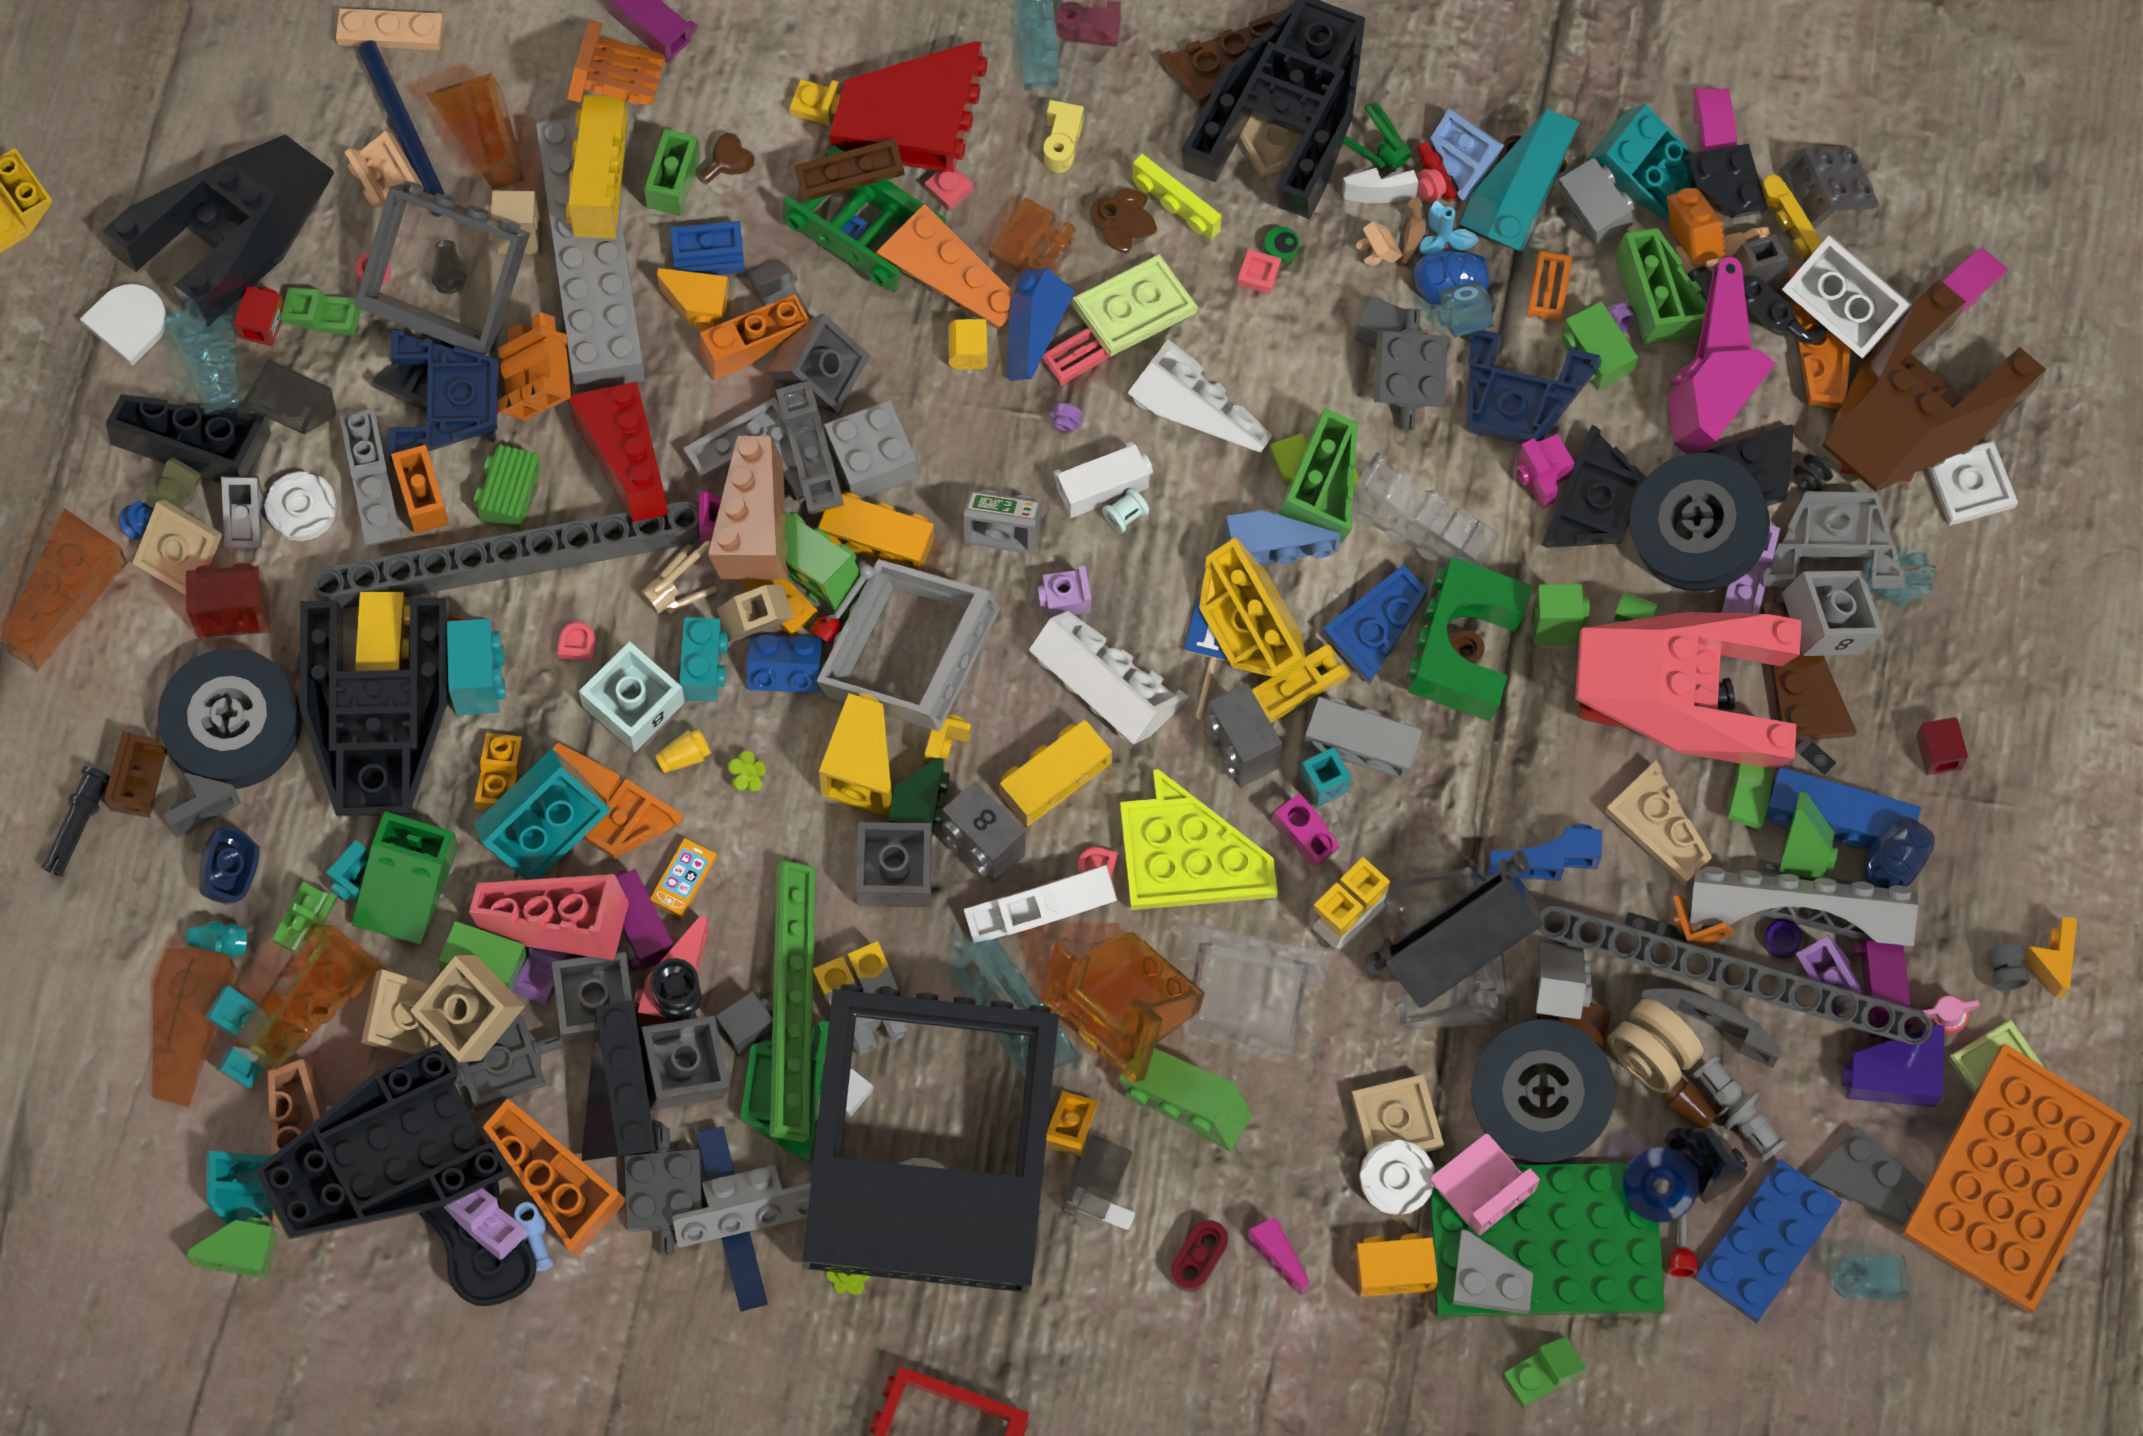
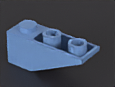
M1263 510L1226 516L1225 532L1227 542L1235 537L1238 538L1261 566L1271 562L1289 564L1297 561L1298 558L1307 556L1325 558L1339 550V532Z

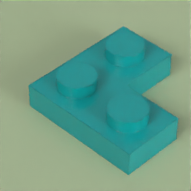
M223 986L204 1017L234 1037L216 1070L245 1089H251L288 1024L233 988Z

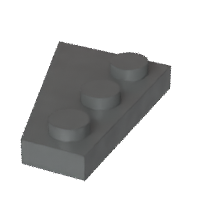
M1858 1126L1809 1177L1817 1185L1837 1193L1838 1197L1849 1202L1853 1200L1874 1210V1213L1902 1226H1905L1925 1188L1924 1184Z

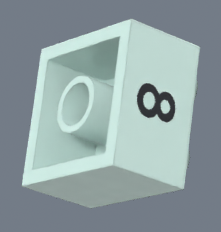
M630 641L579 690L582 707L634 753L685 703L682 686Z

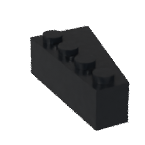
M124 394L120 395L106 421L110 445L164 464L173 457L199 472L201 477L221 483L222 476H249L271 435L268 412L255 410L254 414L238 412L237 408L222 407V410L201 408V404L187 402L186 405L168 404V401L165 399Z

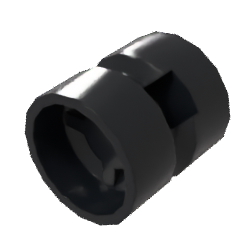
M672 958L659 963L652 971L650 978L651 991L657 1010L660 1014L672 1020H682L690 1017L700 1007L702 1000L697 971L693 965L683 959Z

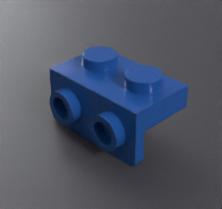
M751 635L747 657V688L758 691L818 693L820 686L817 683V679L820 675L823 639L807 636Z

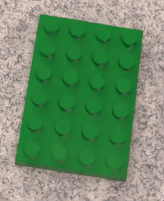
M1655 1163L1516 1165L1522 1174L1531 1168L1540 1180L1536 1191L1478 1238L1533 1273L1530 1311L1528 1314L1453 1304L1461 1230H1467L1476 1237L1477 1235L1436 1187H1433L1430 1197L1432 1238L1438 1280L1435 1288L1436 1317L1664 1312ZM1434 1167V1172H1438L1443 1167Z

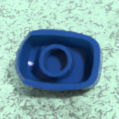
M1440 251L1420 258L1414 267V282L1416 288L1428 304H1458L1477 300L1486 294L1489 285V272L1486 259L1482 255L1469 252ZM1463 287H1473L1478 290V295L1470 300H1458L1454 297L1455 291ZM1465 290L1460 295L1468 297L1472 295V291Z

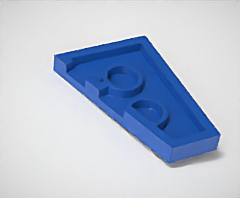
M1402 565L1326 625L1322 630V634L1370 685L1423 602L1428 590L1405 565Z

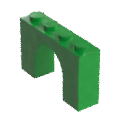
M1451 557L1446 568L1439 567L1434 578L1432 587L1438 590L1435 598L1430 597L1424 612V617L1429 619L1427 628L1421 627L1416 639L1415 647L1420 649L1418 658L1413 657L1406 673V677L1411 679L1408 693L1490 721L1499 707L1508 675L1474 664L1460 656L1449 641L1447 624L1458 618L1473 617L1515 631L1525 616L1533 585Z

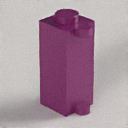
M607 0L608 13L653 51L662 53L667 63L691 41V35L698 27L692 20L689 22L685 21L661 0Z
M636 869L629 872L621 870L614 874L629 901L622 932L636 957L630 960L628 965L631 971L640 968L643 971L658 964L673 948L674 944Z
M1866 941L1865 944L1853 946V955L1861 956L1865 994L1911 1007L1904 945ZM1875 1006L1870 1009L1868 1017L1874 1026L1882 1027L1888 1024L1890 1015L1886 1008ZM1912 1017L1907 1019L1905 1023L1907 1033L1913 1025ZM1861 1030L1862 1033H1864V1034H1869L1870 1037H1878V1036H1881V1035H1877V1034H1874V1033H1870V1032ZM1881 1036V1040L1883 1041L1893 1040L1891 1038Z

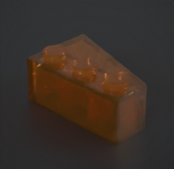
M492 72L426 93L439 115L492 190L525 181L503 90Z

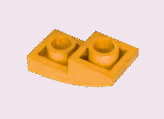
M486 733L480 760L481 773L475 796V809L489 810L517 783L523 743L522 737Z

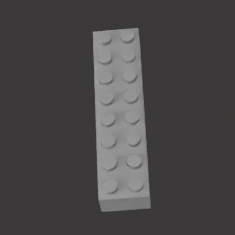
M575 118L536 123L575 391L617 386L635 381L637 383L645 382L620 206L616 239L574 237L572 224L566 223V206L570 196L569 176L570 171H573L575 161L572 159L573 140L578 139L579 129H576Z

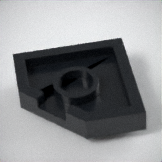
M1749 144L1690 153L1682 158L1690 188H1697L1704 197L1722 207L1720 211L1731 219L1760 214L1768 209Z

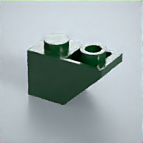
M934 759L894 786L888 823H932L933 838L934 827L941 828L943 821L942 809L944 806H938L940 793L947 794L950 780V772H944V759Z

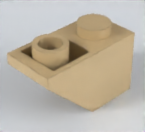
M783 585L761 586L735 596L717 608L723 630L728 632V643L793 619Z

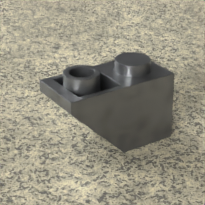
M1776 234L1744 243L1731 256L1740 262L1744 276H1757L1774 291L1783 289L1789 282L1788 257Z

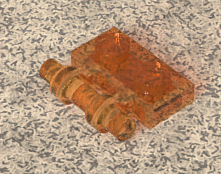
M1026 197L989 249V257L1017 273L1020 272L1025 263L1031 265L1033 269L1047 267L1050 271H1053L1055 268L1054 262L1059 254L1066 252L1071 245V237L1075 233L1076 228L1068 222H1065L1060 230L1052 227L1056 214ZM1042 239L1050 243L1043 255L1035 251Z

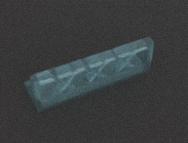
M1016 0L1024 90L1058 88L1059 66L1053 0Z
M997 938L976 942L949 968L969 998L976 999V1005L989 1006V990L995 991L1000 997V1001L1013 1003V1009L1028 1010L1029 1005L1045 1006ZM972 960L980 969L979 982H972L964 971V968ZM1059 1025L1054 1069L1071 1064L1079 1056V1053ZM993 1032L1025 1077L1029 1036L1021 1035V1041H1016L1012 1039L1010 1034Z

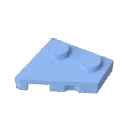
M1449 108L1431 137L1437 152L1443 157V164L1448 175L1453 176L1459 191L1457 194L1459 198L1469 202L1473 191L1486 177L1503 149L1504 144L1455 110Z

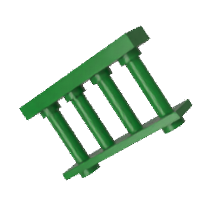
M833 145L827 151L825 157L844 151ZM884 180L851 189L850 191L855 194L828 223L813 213L826 196L806 202L803 201L800 204L787 195L783 200L782 219L791 229L801 231L869 276L877 286L886 287L893 293L899 289L900 269L869 250V248L892 222H899L904 225L924 205L922 202L890 181ZM865 203H870L881 210L882 214L856 241L842 232L841 229ZM932 210L946 224V218Z

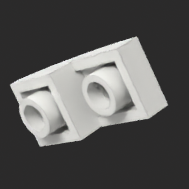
M1377 168L1370 170L1358 169L1343 177L1341 194L1343 199L1362 203L1404 201L1416 198L1418 179L1414 170L1405 173L1396 171L1381 179Z

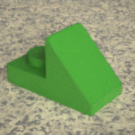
M1564 1337L1540 1346L1535 1355L1506 1371L1502 1377L1521 1407L1525 1408L1585 1372L1587 1367L1568 1338Z

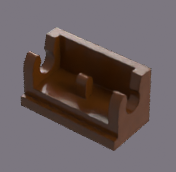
M122 731L104 797L110 811L150 818L167 754L166 747L158 745V739Z

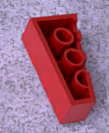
M637 381L571 395L568 402L573 424L583 436L591 454L593 453L599 462L605 477H608L613 485L614 492L631 520L636 522L668 515L663 485Z

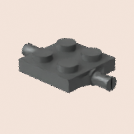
M1407 308L1405 309V330L1377 332L1374 403H1388L1401 408L1400 429L1415 430L1416 409L1424 406L1445 407L1448 336L1430 335L1420 331L1421 309Z
M523 1014L518 1015L481 1061H456L457 1068L455 1070L458 1073V1077L454 1084L462 1082L470 1093L475 1110L545 1087L547 1085L541 1070V1055L562 1049L558 1035L556 1033L536 1041L527 1029Z
M662 1127V1131L660 1128L654 1129L655 1151L647 1154L624 1156L628 1231L630 1233L650 1231L659 1234V1255L667 1256V1252L669 1255L675 1254V1231L672 1217L677 1214L703 1209L701 1152L699 1149L684 1151L670 1149V1129Z

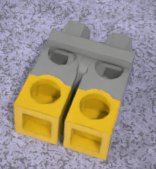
M878 941L848 953V965L844 956H841L813 968V979L829 1009H831L833 989L840 990L843 984L856 985L853 976L856 978L859 986L863 987V992L878 994V989L882 988L898 990ZM856 1017L853 1048L859 1056L873 1051L877 1048V1043L871 1031L883 1026L890 1041L901 1039L909 1034L907 1023Z

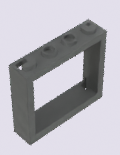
M404 181L403 184L390 187L354 307L462 349L483 355L493 352L530 232L520 229L521 225L516 221L501 218L498 221L488 217L489 212L482 208L459 206L455 204L456 199L440 193H436L433 196L423 192L424 187L414 182ZM407 201L510 241L483 332L380 293Z

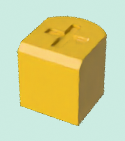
M986 319L954 320L948 325L949 365L956 370L985 369L988 366Z

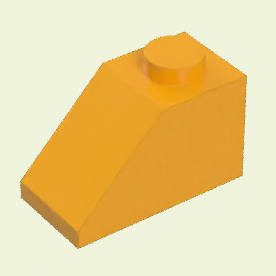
M658 268L659 290L689 326H694L696 329L704 331L725 322L730 293L728 277Z

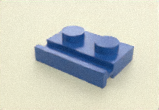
M740 221L670 228L674 270L710 275L745 272Z

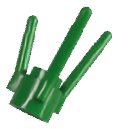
M1374 103L1373 108L1370 105H1366L1365 111L1385 137L1376 147L1379 154L1376 155L1348 136H1345L1343 143L1373 161L1380 170L1388 166L1392 171H1396L1410 159L1413 152L1402 140L1380 104Z

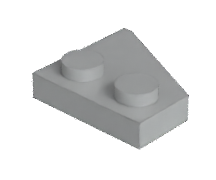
M1461 1230L1453 1304L1528 1314L1530 1311L1533 1273L1469 1231Z

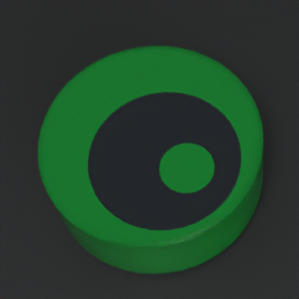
M1276 227L1267 233L1264 241L1265 254L1280 258L1281 263H1288L1297 256L1299 238L1292 229Z

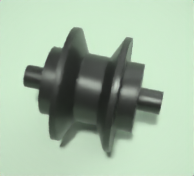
M1806 454L1803 458L1806 466L1796 465L1794 467V474L1799 483L1797 487L1800 490L1805 488L1810 491L1820 492L1823 490L1821 480L1830 481L1833 478V473L1828 464L1829 458Z

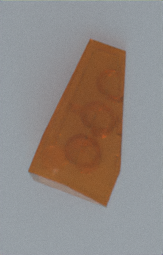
M197 947L166 949L154 981L153 1098L189 1107L217 1029L216 1025L204 1017L223 986L232 987L237 973V968L231 956Z

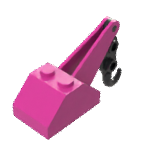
M1725 257L1713 267L1696 358L1688 367L1684 365L1671 380L1675 385L1667 394L1673 442L1685 454L1698 453L1714 443L1776 364L1760 349L1752 350L1747 310L1771 330L1788 334L1805 344L1819 342L1825 337L1828 330L1819 322L1817 330L1814 332L1807 331L1800 325L1791 305L1759 277L1753 275L1744 276L1740 262L1734 257Z

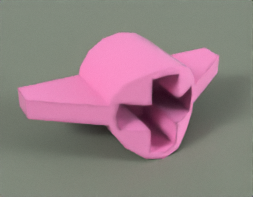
M1945 996L1938 1001L1936 1008L1924 1010L1923 1012L1927 1013L1931 1019H1938L1946 1027L1953 1028L1961 1022L1964 1013L1979 1008L1980 1004L1979 1000L1961 1003L1956 997Z

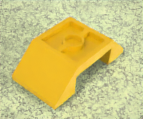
M16 148L0 156V253L28 237L52 204V199Z

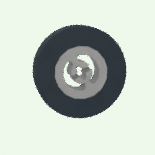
M218 649L193 658L172 676L159 702L158 728L170 757L183 773L233 785L235 789H241L266 780L287 762L300 736L301 711L288 678L271 660L248 650ZM231 699H232V705H231V707H232V710H233V712H234V714H235L236 717H230V716H231V708H230V706H229L227 700H231ZM236 699L246 701L252 708L244 710ZM229 720L228 729L233 738H227L228 729L224 721ZM211 727L216 728L219 735L224 739L212 736L207 730Z

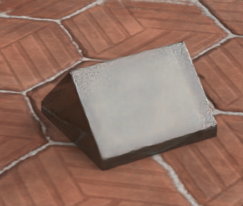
M271 360L267 361L242 403L243 407L304 435L333 419L336 415V406L330 387Z

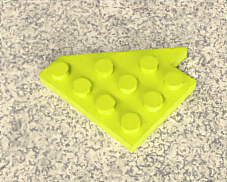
M1159 769L1153 770L1156 799L1120 802L1131 910L1277 898L1278 891L1274 858Z

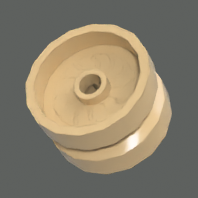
M1645 998L1629 1012L1630 1022L1624 1021L1619 1023L1607 1036V1043L1618 1061L1634 1077L1654 1091L1667 1093L1681 1079L1682 1073L1680 1069H1691L1703 1056L1704 1049L1692 1029L1678 1015L1658 1001Z

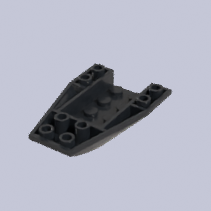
M441 1043L374 1073L254 1171V1175L288 1240L443 1208L511 1174L494 1140L486 1144L454 1084L458 1073Z

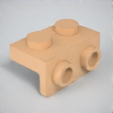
M384 131L360 151L351 147L345 151L350 161L348 164L349 170L363 183L366 188L364 195L375 208H384L389 188L392 186L403 184L404 181L414 182L423 186L394 135L388 131Z

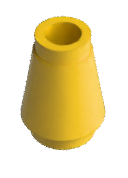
M697 728L693 731H690V729L685 731L663 748L661 752L655 754V757L666 774L669 771L706 761L705 757L712 754L701 730Z

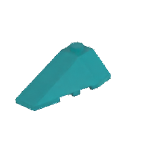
M1546 109L1473 191L1459 224L1519 251H1524L1580 122Z

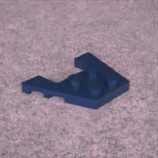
M1471 327L1469 331L1470 386H1468L1467 426L1470 433L1523 444L1533 438L1536 441L1543 440L1601 366L1602 360L1600 355L1569 349L1559 379L1550 380L1493 367L1503 341L1501 334Z
M391 330L392 365L427 364L428 383L427 424L423 427H389V462H393L391 454L425 444L429 452L498 430L499 363L497 358L455 346L452 349L435 344L431 339L425 338L424 341L407 336L403 331Z

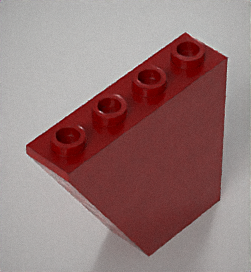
M973 41L845 79L829 134L831 147L835 145L845 152L896 138L903 166L954 173L957 160H963L965 155L966 140L963 139L964 134L972 129L973 112H971L972 104L977 105L979 102L981 86L978 84L979 78L985 77L987 72L988 57L983 56L982 42Z

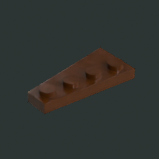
M1286 9L1253 20L1248 23V27L1232 31V29L1220 32L1217 38L1204 43H1200L1198 40L1187 44L1186 49L1173 54L1170 51L1159 54V63L1200 108L1207 103L1225 67L1231 61L1235 62L1248 50L1247 46L1256 37L1260 38L1272 27V22Z
M1785 602L1766 603L1762 606V614L1790 618ZM1800 649V655L1784 666L1770 665L1779 721L1796 724V741L1855 736L1857 731L1823 655L1803 656Z

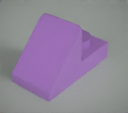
M1830 935L1796 953L1810 978L1864 993L1849 968L1850 961ZM1839 995L1834 998L1832 1008L1837 1015H1840L1853 1008V1003L1849 997Z

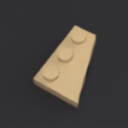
M1655 760L1606 808L1605 813L1686 886L1695 877V869L1702 870L1710 863L1712 857L1692 821L1687 819L1678 803L1676 793L1673 788L1669 787L1662 775L1663 770L1657 760Z

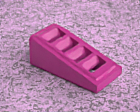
M1273 1217L1248 1230L1247 1238L1255 1249L1300 1296L1307 1293L1310 1281L1277 1218Z

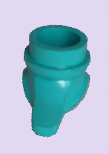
M212 921L203 926L188 927L185 941L188 946L198 948L208 957L221 958V956L226 955L227 957L234 958L235 956H244L247 942L245 926H237L235 923L224 925L221 921Z

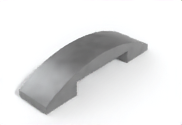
M810 380L776 389L809 515L843 506L842 494Z
M1670 988L1643 990L1639 1002L1645 998L1656 1000L1674 1013L1678 1010L1743 1039L1744 1042L1739 1053L1769 1067H1774L1781 1053L1775 1041L1755 1021L1720 1000L1692 991Z

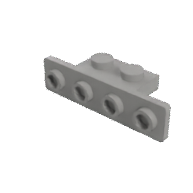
M775 1165L702 1182L707 1208L677 1214L672 1217L678 1247H685L807 1218L811 1183L782 1190Z

